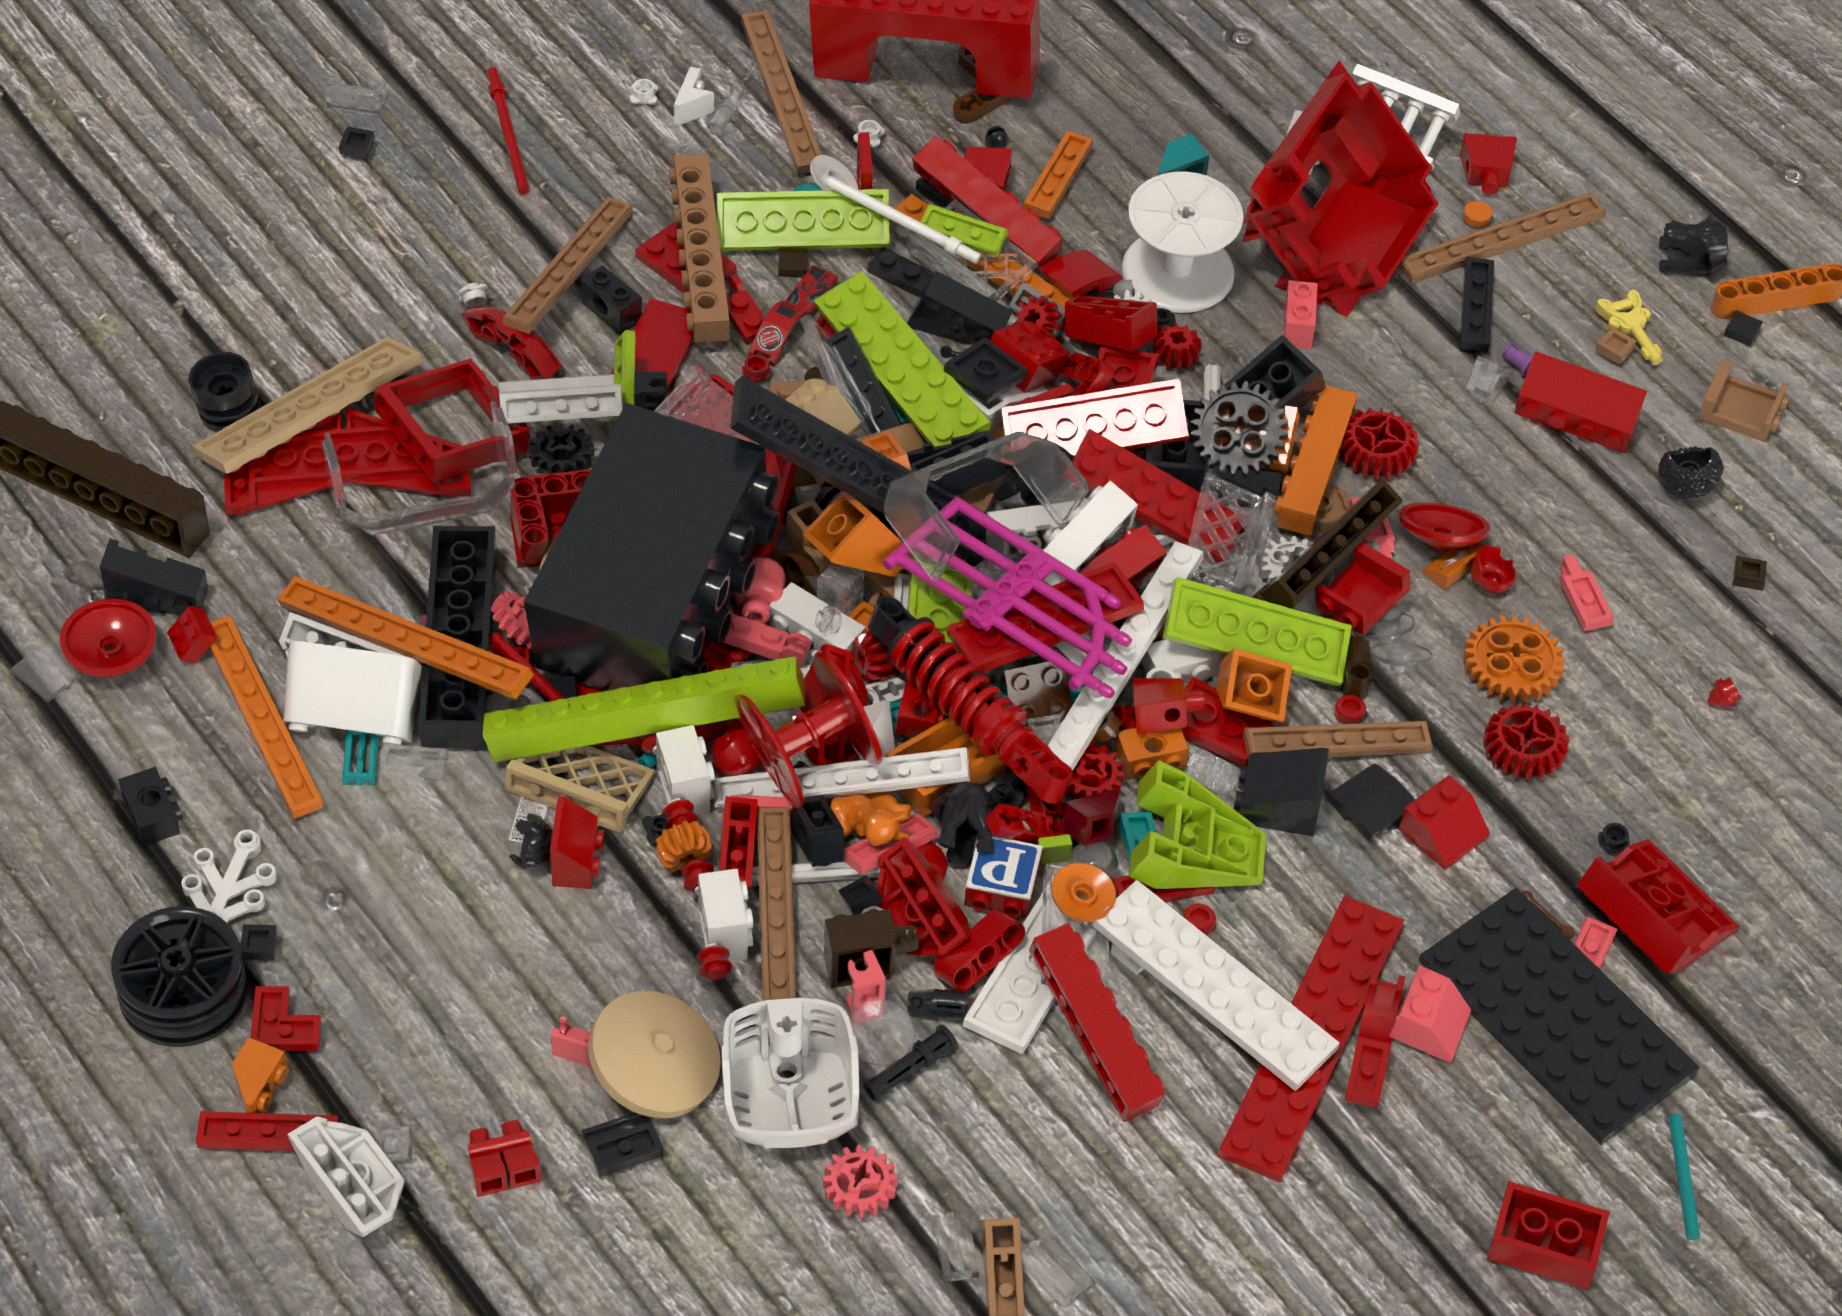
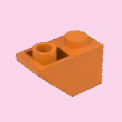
M249 1037L232 1063L235 1082L246 1113H265L272 1102L273 1092L278 1085L284 1084L289 1073L285 1051Z

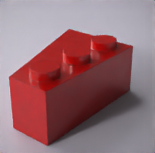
M1077 295L1065 302L1066 337L1077 339L1080 342H1091L1134 352L1140 347L1146 346L1148 342L1157 337V302Z

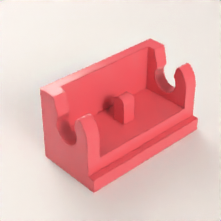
M872 950L863 953L864 963L867 965L865 971H858L852 960L848 963V972L853 984L852 994L850 992L847 994V1005L851 1012V1022L853 1025L884 1015L886 978Z
M561 1016L560 1028H554L551 1034L552 1055L591 1067L588 1053L590 1032L570 1026L569 1018Z

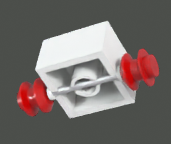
M694 725L638 736L642 741V750L646 753H654L657 756V772L668 804L662 812L663 817L667 819V829L672 828L673 824L680 825L683 821L688 823L698 821V815L710 813V800L715 799L711 782L715 780L714 770L710 761L705 762L703 756L706 755L705 742L702 736L697 737Z
M696 859L684 866L681 874L686 879L684 881L685 890L698 895L699 916L705 948L697 954V961L702 964L699 967V973L710 980H719L731 971V962L748 960V947L753 946L751 930L753 928L751 908L747 909L746 881L739 880L738 869L714 872V867L711 863Z

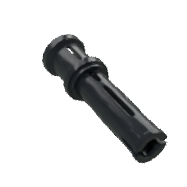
M941 1024L936 1027V1032L925 1040L914 1042L912 1051L869 1081L863 1083L867 1095L873 1101H877L881 1096L921 1068H931L936 1065V1060L948 1051H956L958 1043L952 1032L945 1025Z

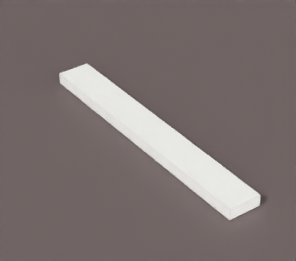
M967 747L883 757L882 762L878 765L871 764L867 760L794 768L804 798L823 795L825 799L838 796L844 797L970 781ZM767 772L721 777L714 780L715 808L717 812L723 811L725 796L784 797Z

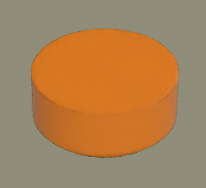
M1471 201L1466 204L1463 213V220L1466 224L1474 228H1483L1490 223L1492 208L1487 203Z

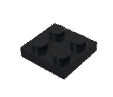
M984 337L944 364L943 371L952 376L956 382L984 403L988 404L1027 377L1028 369Z

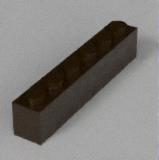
M1384 479L1380 480L1260 594L1266 602L1292 609L1403 502L1402 498Z

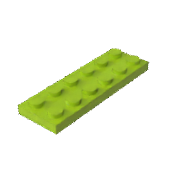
M889 189L859 190L889 206ZM834 190L717 193V227L720 251L779 250V248L840 249L890 247L889 219Z
M1176 577L1172 584L1163 639L1225 656L1234 648L1291 664V674L1339 686L1343 681L1352 625Z

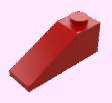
M725 796L721 822L718 871L738 869L739 880L746 881L747 889H751L758 799Z

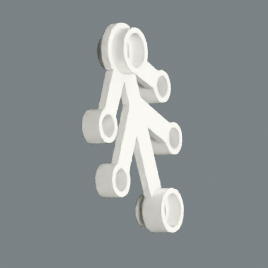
M242 830L234 838L235 854L223 879L214 865V855L210 849L201 848L194 853L196 868L202 870L216 895L211 905L202 893V881L198 875L189 874L182 879L183 892L191 898L196 908L210 911L227 923L249 912L262 910L265 906L264 895L255 888L262 885H271L277 878L275 867L272 864L263 863L256 868V874L238 881L247 859L255 858L261 852L260 837L252 830ZM203 857L209 858L207 861H199ZM265 872L271 873L267 877L261 876ZM192 883L197 884V886L193 888L187 887L189 884ZM245 893L244 901L226 908L230 899ZM252 899H259L256 903L249 902Z

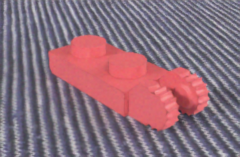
M733 614L730 630L723 642L773 660L796 656L799 665L804 663L806 659L805 653L809 651L812 645L810 639L805 635L803 636L797 632L789 634L788 632Z

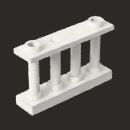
M1357 64L1352 73L1357 85L1371 81L1378 92L1382 93L1383 99L1390 108L1393 102H1397V100L1407 103L1409 108L1401 124L1408 133L1418 112L1424 110L1432 113L1434 119L1419 148L1432 166L1430 171L1432 172L1434 169L1433 158L1428 157L1443 123L1448 122V120L1456 123L1460 115L1459 104Z
M614 374L498 382L502 424L619 416L622 411L620 384H614Z

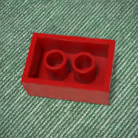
M1508 1181L1487 1259L1588 1290L1596 1270L1610 1211Z

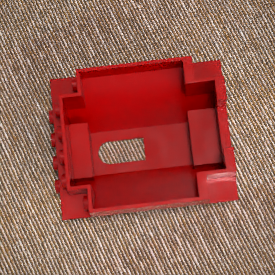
M1340 60L1251 185V200L1247 207L1245 220L1247 226L1242 243L1263 237L1284 265L1286 270L1274 287L1284 291L1288 288L1289 280L1318 283L1317 305L1321 306L1322 303L1335 307L1338 314L1348 317L1362 295L1384 288L1439 203L1430 192L1431 188L1425 181L1432 170L1430 163L1373 83L1370 81L1357 85ZM1320 161L1327 167L1330 180L1328 186L1311 209L1300 194V190L1309 179V171L1313 165Z

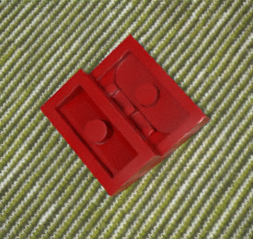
M1079 250L1061 255L1039 267L1041 276L1071 299L1077 295L1083 296L1092 289L1101 294L1122 280V276L1089 250Z

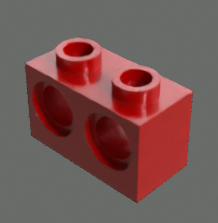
M907 678L897 715L895 734L915 737L943 721L945 715L939 710L938 705L933 704L928 699L927 694L922 693L917 688L916 683L911 682Z

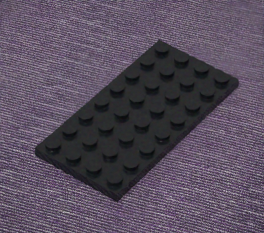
M1518 888L1511 890L1420 954L1419 962L1425 968L1451 979L1471 1008L1470 1014L1600 1145L1686 1083L1699 1071L1700 1067Z

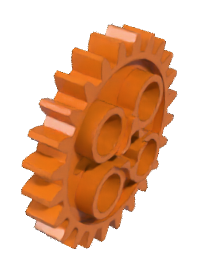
M1501 615L1499 623L1489 618L1487 626L1479 623L1477 631H1471L1470 638L1466 640L1463 660L1466 661L1464 669L1471 671L1470 680L1479 679L1478 689L1485 686L1488 687V696L1494 692L1499 693V701H1502L1505 696H1510L1511 703H1515L1517 697H1521L1522 701L1527 703L1530 695L1538 701L1541 692L1548 696L1551 687L1556 688L1559 679L1562 678L1565 658L1562 657L1564 649L1557 647L1558 638L1549 639L1550 629L1543 632L1539 630L1541 623L1538 622L1531 626L1527 617L1521 623L1518 622L1516 615H1513L1511 621H1507L1504 615Z

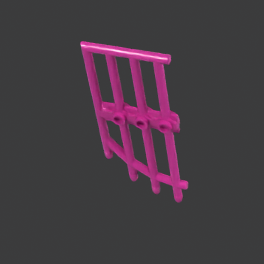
M958 496L882 561L883 566L887 570H892L898 564L965 607L966 610L962 612V616L970 620V624L978 629L982 628L985 631H988L992 626L996 627L1072 676L1068 681V685L1074 691H1077L1084 684L1090 689L1098 691V694L1111 699L1115 694L1113 688L1106 683H1102L1100 679L1090 673L1097 662L1107 668L1110 667L1113 672L1124 675L1127 671V666L1118 659L1115 660V657L1103 650L1104 635L1112 640L1115 639L1122 646L1128 647L1132 643V638L1107 622L1102 612L1100 601H1104V604L1117 609L1121 604L1118 597L1112 593L1109 594L1107 590ZM959 511L1027 555L1016 564L954 525L948 519ZM937 529H940L1007 573L996 582L928 539V537ZM920 547L987 591L975 600L907 555L915 548ZM1054 571L1084 591L1089 610L1043 580ZM1034 589L1093 627L1091 642L1023 598ZM1014 607L1087 654L1081 666H1078L1006 620L1003 616Z

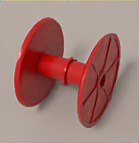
M823 651L815 653L813 665L826 702L806 713L798 711L797 718L773 730L760 709L747 696L740 694L735 697L739 718L754 751L780 793L796 809L802 807L804 797L790 758L812 746L819 748V742L843 730L852 745L865 760L875 765L882 762V752L878 738L862 703L842 671Z

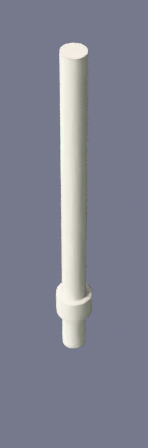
M832 176L828 178L826 186L944 247V251L953 256L957 254L975 264L979 261L981 254L963 245L962 240L954 236L948 237Z

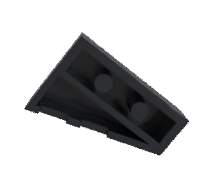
M109 538L100 564L106 599L128 600L138 604L150 613L159 612L180 616L188 606L203 608L208 592V583L204 569L168 557L164 562L146 556L147 550L138 548L137 552L119 547V541Z

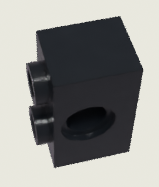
M602 265L581 279L582 304L621 335L625 330H629L637 324L642 314V297Z
M156 766L118 779L122 798L142 846L180 834L178 821L183 819L177 801H170L169 796L172 795L167 777L160 778Z
M821 795L804 798V803L799 809L792 806V833L812 867H824L832 863L843 862L844 828L825 797Z

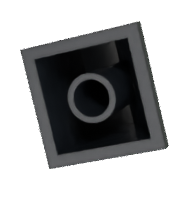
M1312 748L1249 754L1248 765H1241L1238 784L1244 785L1243 792H1236L1234 810H1238L1239 814L1256 827L1313 837L1322 799L1329 749Z

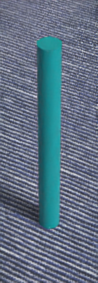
M1671 1114L1668 1120L1686 1238L1688 1240H1697L1700 1238L1682 1115Z

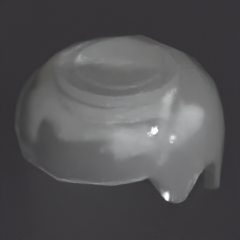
M1105 841L1088 846L1079 843L1072 849L1068 858V864L1085 863L1099 868L1108 875L1111 881L1113 878L1118 877L1120 871L1115 851Z

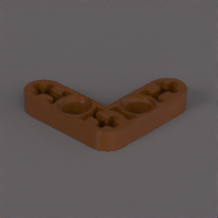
M960 46L958 49V63L976 78L975 59L970 51ZM976 87L954 102L953 118L959 123H972L1014 97L987 95L993 99L983 101L979 97L987 94H977Z

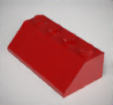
M1535 351L1521 387L1514 414L1626 453L1637 429L1647 390Z

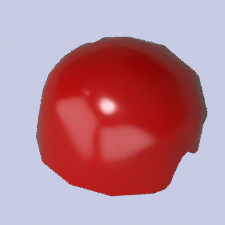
M1486 545L1479 548L1470 567L1473 581L1480 588L1491 593H1501L1513 586L1517 576L1513 560L1502 558L1501 548L1497 546Z

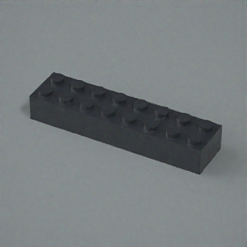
M433 526L426 617L427 628L488 652L491 647L490 638L492 636L493 612L490 609L494 602L497 558L495 526ZM423 663L419 714L421 748H485L486 742L483 737L484 714L488 710L489 689Z

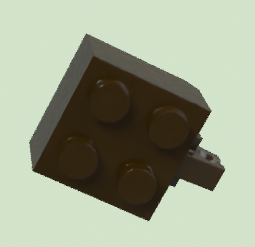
M890 909L882 911L870 910L862 914L849 916L837 915L833 918L825 919L824 960L831 988L853 984L848 972L850 960L855 963V968L858 971H865L867 969V965L864 963V952L873 951L886 980H889L895 973V957L918 950L919 947L916 927L894 926Z

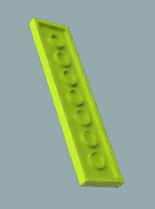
M863 271L814 300L816 309L836 333L847 327L853 330L885 392L928 443L932 442L933 447L950 444L951 438L991 429V424L987 417L954 378L943 371V365Z

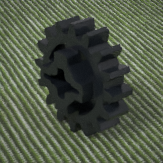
M558 423L556 429L548 425L546 426L547 432L544 433L538 430L536 432L537 438L530 439V446H528L529 459H531V466L538 467V473L540 474L546 471L551 474L587 470L586 464L593 463L594 443H592L591 435H585L583 428L575 431L573 424L568 426V428H563L562 423Z

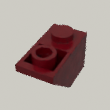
M1116 788L1066 801L1063 831L1084 846L1111 840L1118 823L1121 791Z

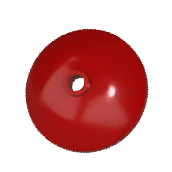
M1428 502L1413 503L1402 507L1399 513V521L1405 530L1419 541L1430 545L1432 549L1438 551L1460 549L1474 545L1484 540L1489 534L1490 525L1484 518L1469 510L1452 505Z
M101 599L80 607L69 616L60 633V646L65 660L77 671L93 677H114L136 669L151 655L156 643L155 624L149 613L138 604L123 599Z

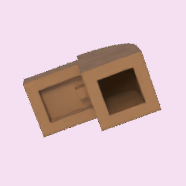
M811 499L787 512L786 530L793 549L806 551L810 554L816 564L819 565L820 571L818 574L821 575L839 564L830 561L802 535L823 512L815 500Z

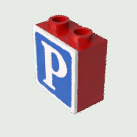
M992 836L994 853H980L975 848L966 883L964 906L972 907L978 911L999 909L1011 917L1027 918L1041 866L1043 846Z

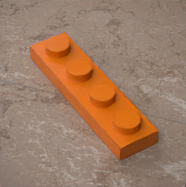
M1067 130L1025 199L1023 207L1026 210L1030 208L1038 216L1050 219L1090 152L1093 139Z

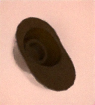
M802 550L777 551L769 556L770 559L775 560L783 568L786 575L785 588L792 582L815 597L819 595L821 584L818 572L820 567L810 554Z

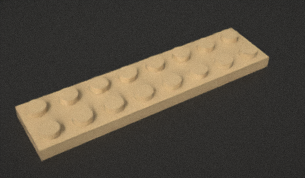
M386 337L193 445L195 456L226 474L235 472L248 461L264 456L271 448L290 441L294 435L301 431L313 428L317 422L328 416L338 414L342 408L353 402L362 400L365 395L374 391L377 386L387 384L400 375L410 373L414 367L423 363L421 354L390 337Z

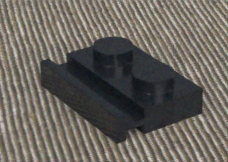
M636 1112L582 1130V1138L587 1145L588 1153L598 1177L664 1156V1149L652 1121H650L648 1116Z

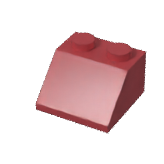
M1419 965L1407 988L1389 1036L1451 1063L1471 1008L1450 978Z

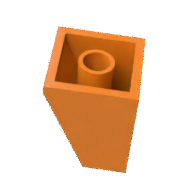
M841 491L802 534L835 564L895 577L903 569V567L897 564L892 570H887L882 564V561L903 542L860 502L844 491ZM911 552L907 556L912 558L915 555V553Z

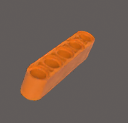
M1829 263L1722 281L1717 285L1711 305V312L1718 318L1730 319L1736 310L1747 315H1754L1839 300L1842 296V265Z

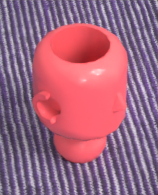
M755 557L752 559H755L757 563L756 572L751 587L746 595L734 593V601L737 608L741 611L742 617L766 624L771 614L769 605L782 597L783 590L785 589L786 575L783 568L775 560L767 557Z

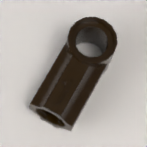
M1351 636L1341 690L1344 695H1355L1365 699L1368 696L1374 675V668L1370 661L1369 642L1365 641L1363 636Z

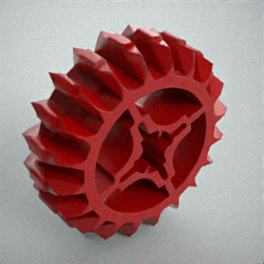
M1369 407L1366 413L1358 410L1355 416L1350 417L1339 452L1340 457L1344 458L1345 465H1352L1353 473L1361 471L1363 478L1369 474L1374 476L1375 481L1379 476H1383L1388 480L1391 474L1399 477L1402 471L1407 472L1410 466L1413 465L1419 448V440H1417V431L1413 430L1412 422H1405L1404 415L1396 417L1393 410L1390 413H1385L1382 407L1378 412H1374Z
M1526 702L1521 707L1514 703L1508 709L1501 707L1498 714L1493 713L1484 730L1483 747L1486 748V758L1492 759L1493 767H1502V775L1507 772L1513 773L1514 780L1519 775L1524 776L1526 782L1531 779V776H1534L1539 781L1543 778L1544 774L1551 777L1555 769L1559 770L1564 758L1567 757L1569 736L1566 735V726L1560 725L1559 716L1550 717V709L1544 712L1539 710L1538 704L1533 708L1528 707ZM1529 738L1527 744L1524 746L1523 744L1525 742V739Z

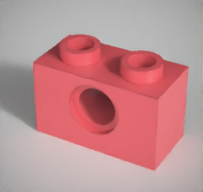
M1291 280L1288 282L1284 308L1283 335L1296 348H1312L1316 326L1318 283Z

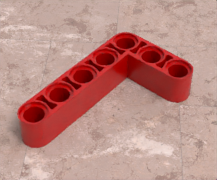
M592 469L523 476L512 481L510 511L522 560L529 564H539L542 562L548 550V529L544 515L570 512Z

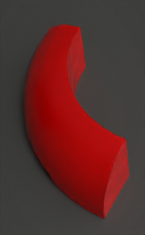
M476 306L461 313L475 338L486 339L495 344L501 341L510 347V355L519 363L531 380L548 379L562 367V363L554 351L534 329L530 334L503 325V316L507 311L496 307Z

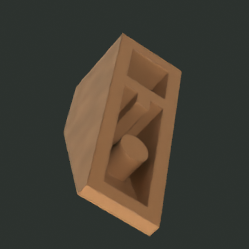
M1020 1218L981 1220L988 1315L1025 1316Z

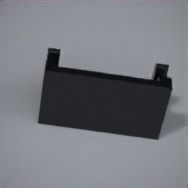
M634 371L635 406L668 416L667 372Z

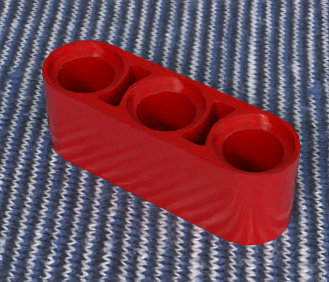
M992 910L969 929V937L945 957H938L936 959L933 969L934 974L955 990L966 991L1020 945L1025 936L1024 925L1002 910Z

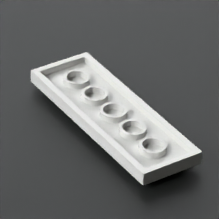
M1056 874L1053 875L1023 923L1025 927L1023 941L998 963L963 1020V1027L1020 1054L1024 1053L1056 1000L1029 952L1033 939L1070 923L1073 931H1077L1081 935L1085 945L1084 950L1086 951L1098 931L1093 927V922L1074 920L1058 909L1051 894V885ZM1077 896L1078 898L1085 900L1082 896Z

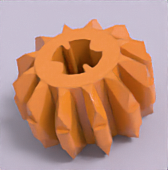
M683 821L680 825L673 824L672 828L664 829L662 835L656 839L659 861L670 872L682 871L683 867L692 860L701 859L706 861L705 858L712 855L711 838L704 826H700L697 821L691 823Z

